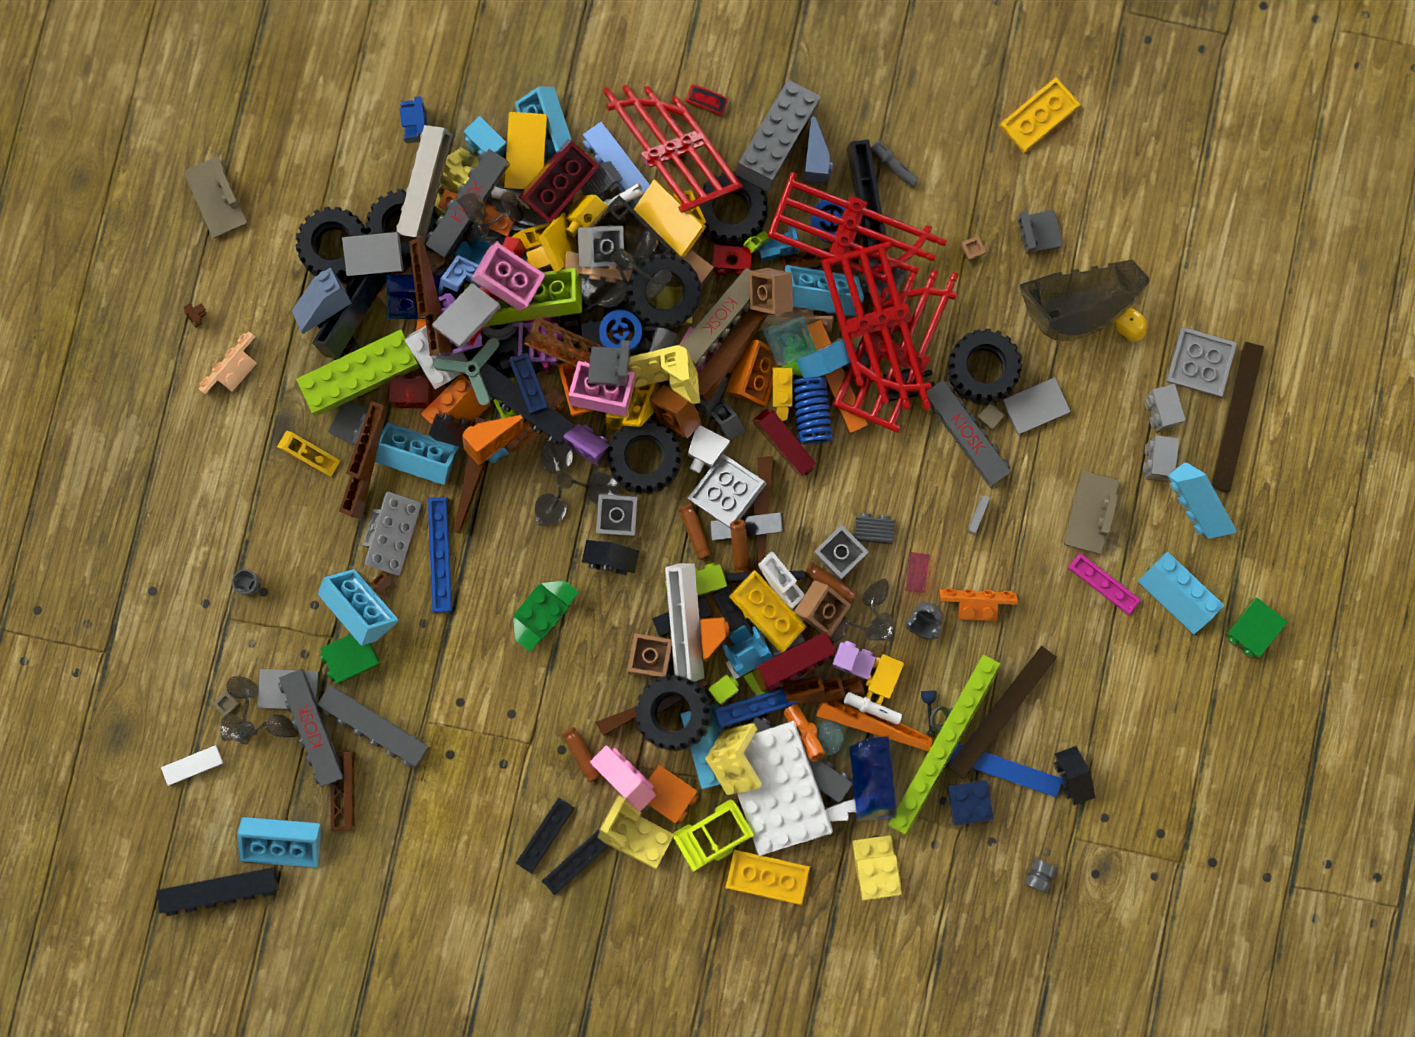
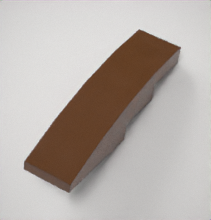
M817 676L782 685L787 702L817 703L845 700L848 692L860 697L865 696L860 677L841 681L839 676L822 681L821 677Z

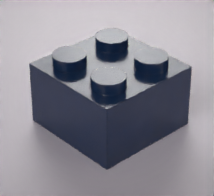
M988 780L947 786L953 825L994 820Z

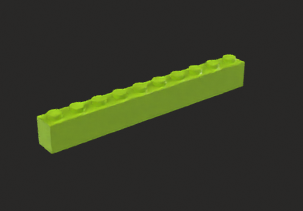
M984 654L982 655L890 820L889 826L905 835L909 834L1002 667L999 662Z

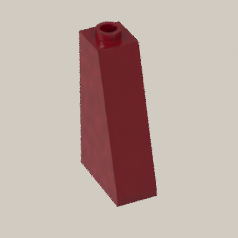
M764 409L751 421L798 475L802 476L804 474L806 476L814 469L813 466L816 462L773 410Z

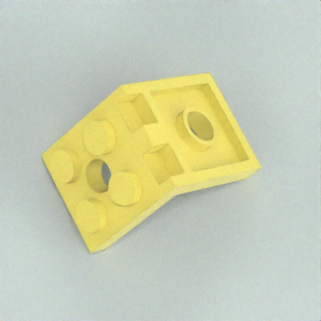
M460 148L447 156L434 205L445 214L447 210L438 207L443 195L442 188L458 194L459 187L468 181V174L473 167L476 168L480 163L467 150Z
M754 723L722 730L705 758L727 795L759 789L762 784L744 755V751L757 731Z

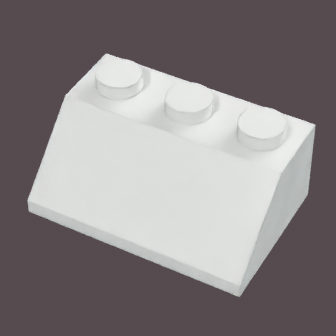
M426 325L409 334L405 339L434 389L446 384L460 374L436 370L434 368V361L436 359L468 362L464 353L447 357L444 355L430 356Z

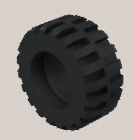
M721 172L719 177L714 175L723 188L732 184L724 172ZM735 175L743 185V188L729 194L739 195L748 202L750 211L748 217L743 222L730 225L718 220L714 214V205L719 198L700 205L699 208L706 220L704 224L706 228L702 233L705 236H709L710 241L714 243L717 241L723 246L730 244L737 247V244L741 243L743 246L750 237L757 235L763 230L767 219L768 201L764 195V189ZM706 181L703 184V191L706 195L715 191L710 182Z
M397 189V193H393L392 190L388 191V196L383 197L381 195L377 198L379 202L371 205L372 211L368 212L366 217L368 220L366 223L367 235L386 233L388 221L394 215L401 212L406 198L404 189ZM433 209L427 235L431 231L434 232L437 227L436 222L439 218L435 209ZM409 241L401 242L403 265L404 262H408L411 265ZM425 245L426 252L430 255L433 250Z
M336 206L334 209L324 207V211L321 212L317 209L313 211L314 216L310 217L308 215L305 218L306 223H301L299 226L300 233H296L297 244L295 245L298 257L306 269L315 277L322 271L331 268L339 279H342L343 282L347 281L349 276L346 273L345 257L342 256L336 260L321 258L316 250L317 242L325 232L333 229L343 230L349 237L367 235L368 232L361 220L347 209L343 211L341 207Z
M671 254L650 256L641 261L631 273L627 290L630 306L642 321L651 326L672 328L683 324L693 316L700 304L702 292L698 274L691 264L678 256ZM658 273L673 274L682 285V297L672 308H656L647 298V284Z
M985 328L984 331L977 329L971 334L967 333L956 343L948 359L947 373L950 375L949 381L951 385L955 386L957 394L961 393L965 400L971 399L975 404L979 402L990 404L993 401L996 403L1010 394L1020 379L1023 365L1020 362L1022 359L1021 353L1017 352V345L1010 342V337L1002 336L1000 331L991 332V329ZM986 350L999 358L1002 364V373L996 381L981 383L972 378L967 370V361L974 352Z
M646 420L641 427L622 426L621 430L614 434V438L609 444V467L613 477L626 490L634 491L636 494L642 495V493H647L649 495L655 491L660 492L664 490L663 488L669 486L674 477L676 478L681 465L680 446L676 436L668 430L667 426L664 424L662 426L655 420L652 422ZM639 440H651L662 451V463L651 474H638L627 463L628 449Z
M678 675L661 676L660 679L651 681L652 684L649 686L646 685L642 689L644 691L643 694L637 698L639 701L638 706H635V712H637L635 721L639 724L638 730L645 736L644 739L655 747L672 751L688 749L692 745L698 744L701 741V737L707 734V728L711 726L712 722L710 720V715H713L710 708L711 701L706 696V691L695 681ZM669 695L684 697L691 708L688 724L682 730L675 732L665 730L657 720V708L660 702Z

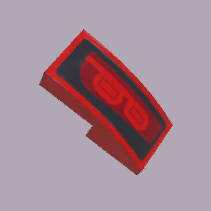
M691 84L684 102L700 110L705 109L720 117L729 98Z

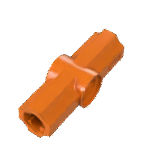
M797 704L791 705L783 713L788 722L795 721L809 760L812 762L817 761L826 754L817 739V728L813 723H808Z

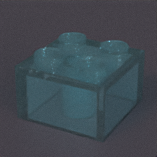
M794 315L763 329L776 365L784 366L817 351L803 315Z

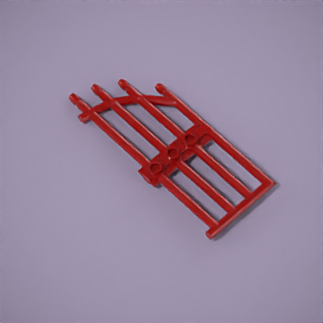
M624 85L622 89L628 99L618 101L609 88L603 89L605 96L610 101V103L606 104L607 110L617 111L644 149V152H641L643 161L650 168L656 166L683 204L678 207L680 213L743 188V185L677 96L672 97L674 105L660 101L656 94L653 93V90L646 86L644 91L649 99L637 98L630 87ZM643 106L656 107L677 138L668 141ZM624 107H635L661 145L651 148L624 110ZM669 112L683 116L693 132L684 135ZM705 146L732 184L723 188L695 149ZM689 153L715 189L714 192L706 195L679 157L680 155ZM672 159L699 198L689 201L663 162Z
M792 172L788 177L767 237L820 258L828 259L849 253L850 250L856 251L866 248L854 243L856 233H860L883 243L889 241L891 246L906 251L897 259L888 256L891 269L899 268L918 274L919 268L913 265L910 266V264L905 263L915 255L926 258L929 261H934L936 258L934 254L920 249L926 240L941 246H946L947 240L944 238H939L930 233L932 230L931 226L926 225L924 230L905 224L867 209V202L857 197L849 196L847 201L795 181L797 174ZM795 188L845 208L842 218L789 198L792 189ZM786 205L839 225L836 235L784 216L783 213ZM864 215L919 238L914 246L860 226V222ZM780 222L833 242L830 251L826 252L777 233ZM878 252L867 255L881 261ZM849 261L851 270L864 274L862 265ZM882 264L871 267L873 277L887 283L885 274L880 273L884 272Z
M887 241L821 260L853 374L856 377V384L858 386L864 385L861 373L877 384L883 404L889 403L885 387L899 391L905 410L910 409L907 391H919L920 398L923 401V408L925 410L931 409L926 390H931L932 386L930 382L924 383L907 325L908 322L912 321L911 313L907 303L901 304L886 253L887 249H891L890 242ZM877 252L880 256L894 305L886 309L882 308L867 256ZM859 257L875 308V312L865 315L849 260ZM842 263L857 317L847 320L831 270V265ZM900 325L916 384H904L888 329L890 327ZM881 330L896 382L882 377L870 333ZM863 336L873 372L858 362L851 338Z
M937 270L931 272L925 287L912 289L913 282L916 280V274L911 273L908 276V281L903 291L899 293L901 304L906 303L909 297L921 296L913 313L912 321L908 325L911 338L929 295L941 296L918 352L915 351L922 375L930 359L929 356L925 355L946 304L949 299L955 300L957 293L952 292L958 278V273L956 272L950 275V280L947 282L944 290L933 288L935 279L938 277ZM887 287L882 289L881 296H879L883 309L893 305L892 298L886 300L889 294V288ZM895 326L888 328L890 336H892ZM870 333L878 363L880 364L882 358L890 361L883 337ZM863 336L855 352L858 362H860L864 350L867 351ZM902 339L901 344L892 341L899 366L910 369L904 384H913L915 377L904 339ZM850 363L832 406L898 433L901 426L896 425V422L903 408L900 395L889 421L878 417L883 406L880 394L871 413L860 409L872 382L868 377H865L864 385L861 386L854 405L843 402L854 376ZM890 367L886 377L890 381L894 380L892 367ZM885 387L887 391L886 394H888L890 388Z

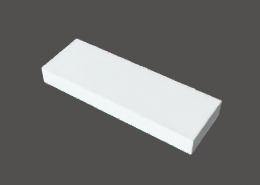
M215 745L163 766L161 769L167 785L170 786L224 763L218 747Z

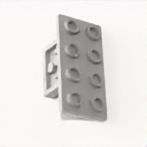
M386 492L381 510L373 509L362 546L369 548L364 563L366 566L397 576L400 575L421 507L420 502Z

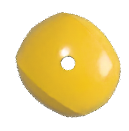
M1130 308L1118 316L1115 327L1119 334L1125 336L1127 341L1133 343L1140 341L1145 336L1147 322L1139 311Z

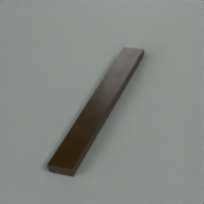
M1244 342L1211 483L1216 490L1228 493L1231 491L1264 349L1262 345Z
M1042 645L949 764L948 768L962 779L965 778L1057 657Z

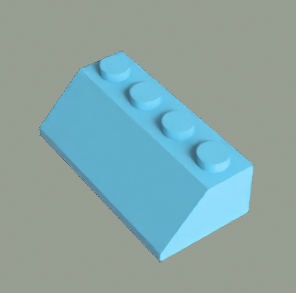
M537 87L515 102L517 112L547 114L544 166L567 140H571L554 87Z
M786 265L785 272L792 273L793 307L836 313L824 271ZM832 272L844 315L857 316L845 274ZM853 276L862 305L864 295L858 276Z
M387 422L381 433L375 462L444 485L451 473L459 446L436 441L431 436Z
M1185 462L1168 475L1171 481L1169 485L1178 494L1179 497L1177 499L1186 508L1185 514L1193 521V528L1197 534L1204 535L1210 539L1237 532L1205 473Z
M1169 552L1164 553L1137 581L1193 635L1207 624L1224 606Z
M355 569L323 578L318 595L361 646L377 641L398 622L397 617Z
M718 704L711 705L710 708L713 712V710L719 708ZM691 711L681 713L684 727L690 720ZM714 712L713 715H710L712 722L711 726L707 728V734L701 737V741L698 744H694L690 748L702 789L720 784L705 759L721 731L725 730V727L718 728Z
M242 817L237 833L241 862L318 867L321 841L320 823Z

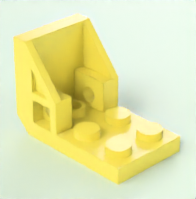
M676 345L630 357L628 371L635 373V388L670 380V386L675 393L692 404L700 403L698 372L686 348Z
M618 795L600 829L598 838L656 870L674 834L641 817L639 810L628 800Z

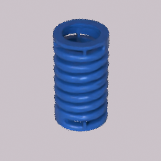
M809 377L793 381L799 443L807 445L832 441L831 427L809 428L831 424L830 419H823L830 417V413L827 411L829 410V405L825 404L829 400L827 397H824L827 396L828 392L827 390H818L827 388L826 378ZM818 433H827V435L818 436Z

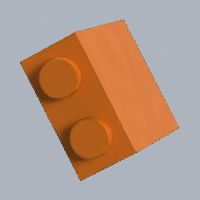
M660 765L657 766L648 780L654 786L651 790L656 794L648 805L675 824L677 821L682 822L687 815L685 811L687 806H693L699 797L696 795L697 790Z

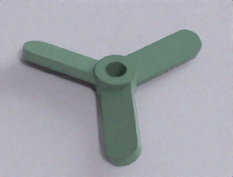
M490 338L471 361L462 362L438 358L434 361V368L440 371L469 376L479 404L488 405L490 396L482 379L480 369L498 348L499 341L496 338ZM471 366L476 367L474 372L469 371Z

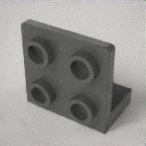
M1054 210L1028 215V211L1019 214L1017 220L1026 254L1058 248L1063 245Z
M622 340L621 347L618 348L592 347L588 383L627 386L631 352L630 341Z
M352 401L341 405L328 432L356 446L368 409Z

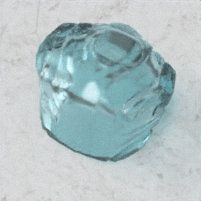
M827 720L817 725V739L825 753H838L845 740L840 723Z

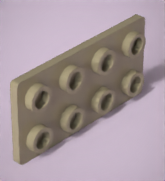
M214 157L184 171L213 238H217L247 224V220L219 157Z
M1085 471L1081 472L1064 545L1097 554L1102 553L1105 537L1110 532L1118 496H1116L1118 480Z

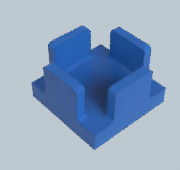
M421 96L414 97V100L400 102V118L402 127H405V134L403 135L405 143L420 142V135L423 132L424 125H427L426 107Z

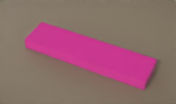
M1081 553L1076 556L1068 567L1070 571L1127 615H1130L1141 601L1140 598Z

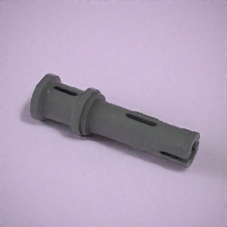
M879 139L871 147V153L880 160L881 164H886L912 188L919 178L895 158L893 151H889Z

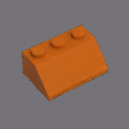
M752 340L733 369L725 392L738 399L766 407L772 391L773 367H780L784 354L759 340Z
M460 374L421 415L431 426L436 413L443 415L444 412L454 415L456 419L461 417L467 418L473 424L476 417H480L491 403L489 402L488 405L479 404L474 389L468 384L470 381L463 374Z
M724 618L700 619L703 662H708L725 642V637H729L728 622H724Z

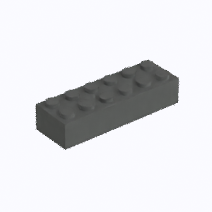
M787 80L738 162L735 175L769 192L811 120V116L814 115L821 96Z

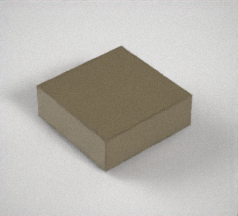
M990 403L977 418L992 430L1005 415Z
M226 690L212 705L227 718L240 703Z

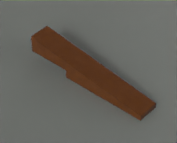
M417 238L409 241L418 318H425L430 356H442L453 353L450 340L432 325L443 313L423 238Z
M749 309L698 375L700 399L709 402L727 373L731 374L769 313Z
M373 401L370 403L346 472L351 477L339 509L340 512L358 519L363 517L387 411L386 406Z
M476 417L474 426L478 423L488 422V420ZM468 455L454 531L461 534L486 465V461L478 466L470 455Z
M773 456L757 458L758 477L764 480L767 485L753 502L754 516L769 513ZM767 534L756 536L758 564L765 558Z
M706 680L698 683L701 688L708 686ZM680 695L666 696L660 702L657 714L685 698ZM635 707L595 723L602 735L605 736L635 719L637 712H635Z

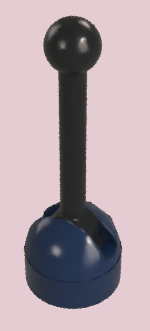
M936 690L921 691V699L928 707L929 731L927 735L929 737H934L935 735L930 724V716L932 713L931 704L937 697Z

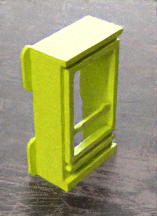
M728 800L716 807L714 814L693 826L688 824L673 833L676 843L693 871L713 859L721 860L731 854L735 846L754 836L733 800ZM730 810L742 829L744 836L718 850V846L714 844L704 825ZM702 827L712 844V849L716 851V853L709 857H706L692 833Z

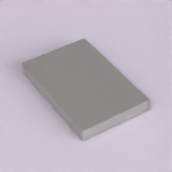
M399 232L342 237L347 276L404 270Z
M472 283L432 325L459 348H462L501 306Z
M1055 377L1002 400L1017 435L1071 412Z
M260 669L257 708L287 709L285 701H287L286 695L281 693L278 686L280 682L279 677L296 670ZM305 671L317 702L319 672Z

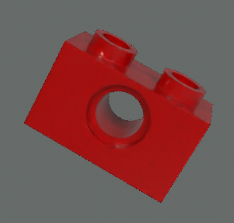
M714 245L712 265L714 272L718 275L735 273L736 276H740L746 268L750 270L751 250L748 247ZM729 258H735L737 260V263L735 265H729L727 263V260Z

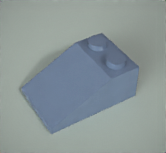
M811 116L804 182L826 184L827 178L831 179L833 162H829L830 154L816 117Z
M329 268L314 277L292 309V313L300 331L304 334L352 303L342 282L333 270Z

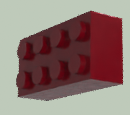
M567 140L518 198L545 222L550 224L600 165L572 140Z
M825 631L758 665L751 672L761 691L767 689L770 692L781 686L782 681L786 684L799 676L798 673L801 672L804 675L812 671V669L816 668L815 664H818L819 667L833 659L832 655L836 653V650Z

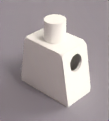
M700 425L694 432L688 451V456L694 459L690 469L700 473L704 465L711 468L727 449L730 440Z

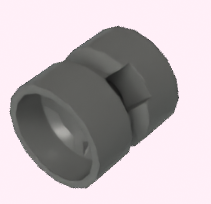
M239 570L232 578L234 590L244 596H254L261 590L262 582L260 577L250 570Z
M1035 858L1031 865L1032 873L1027 874L1024 884L1047 894L1051 886L1050 879H1054L1058 868Z

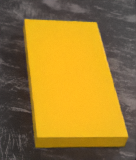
M1056 77L999 126L1017 147L1025 153L1078 109L1081 104Z
M509 112L506 160L510 163V166L505 172V189L525 190L544 168L547 114Z
M653 180L633 210L681 257H685L706 226L689 210L680 213L678 207L683 204L658 180Z
M565 212L558 214L539 236V240L554 272L564 267L566 252L575 253L579 248L576 237L571 236L566 231L570 223L566 220Z
M756 570L729 596L780 653L785 652L807 627Z
M734 850L726 888L802 905L810 866Z

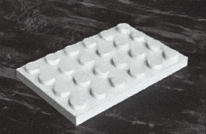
M795 721L755 733L744 751V755L762 784L759 789L737 794L748 826L754 834L753 840L759 856L832 833L833 830Z

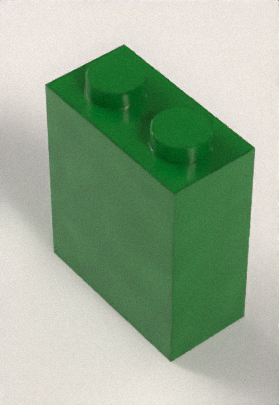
M1256 597L1251 600L1225 635L1228 637V642L1236 647H1241L1247 657L1256 659L1260 658L1288 621Z
M352 634L320 648L322 652L320 658L324 665H328L330 669L328 671L329 678L332 682L335 681L336 684H341L381 665L372 644L369 643L361 646Z

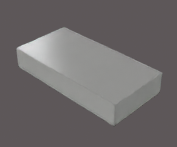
M984 495L980 498L967 533L972 535L976 533L989 502V497Z

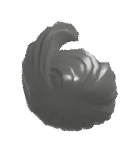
M921 602L906 621V629L922 638L937 639L941 634L943 613L937 605Z

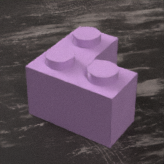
M841 642L831 667L868 680L876 657L872 656L873 653L868 650L862 649V651H859L858 648H855L856 644L852 642Z

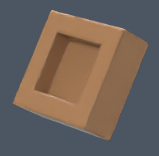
M975 236L960 244L968 261L986 253L979 236Z

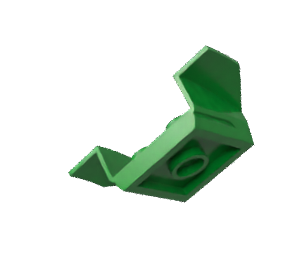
M565 580L538 584L514 613L515 641L531 652L537 643L548 635L566 613L570 603L579 592Z

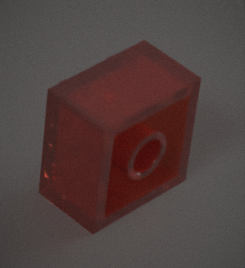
M395 376V379H390L389 402L394 408L426 409L433 402V385L424 376H415L414 379H407L406 376Z

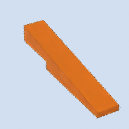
M821 320L803 327L813 351L820 350L831 344ZM842 367L823 375L826 378L827 386L834 400L845 377ZM849 385L843 402L853 406L856 397ZM839 409L849 433L868 425L865 419Z
M840 701L820 702L816 714L818 717L922 750L929 751L931 749L932 737L900 722L896 725L866 711L863 713Z

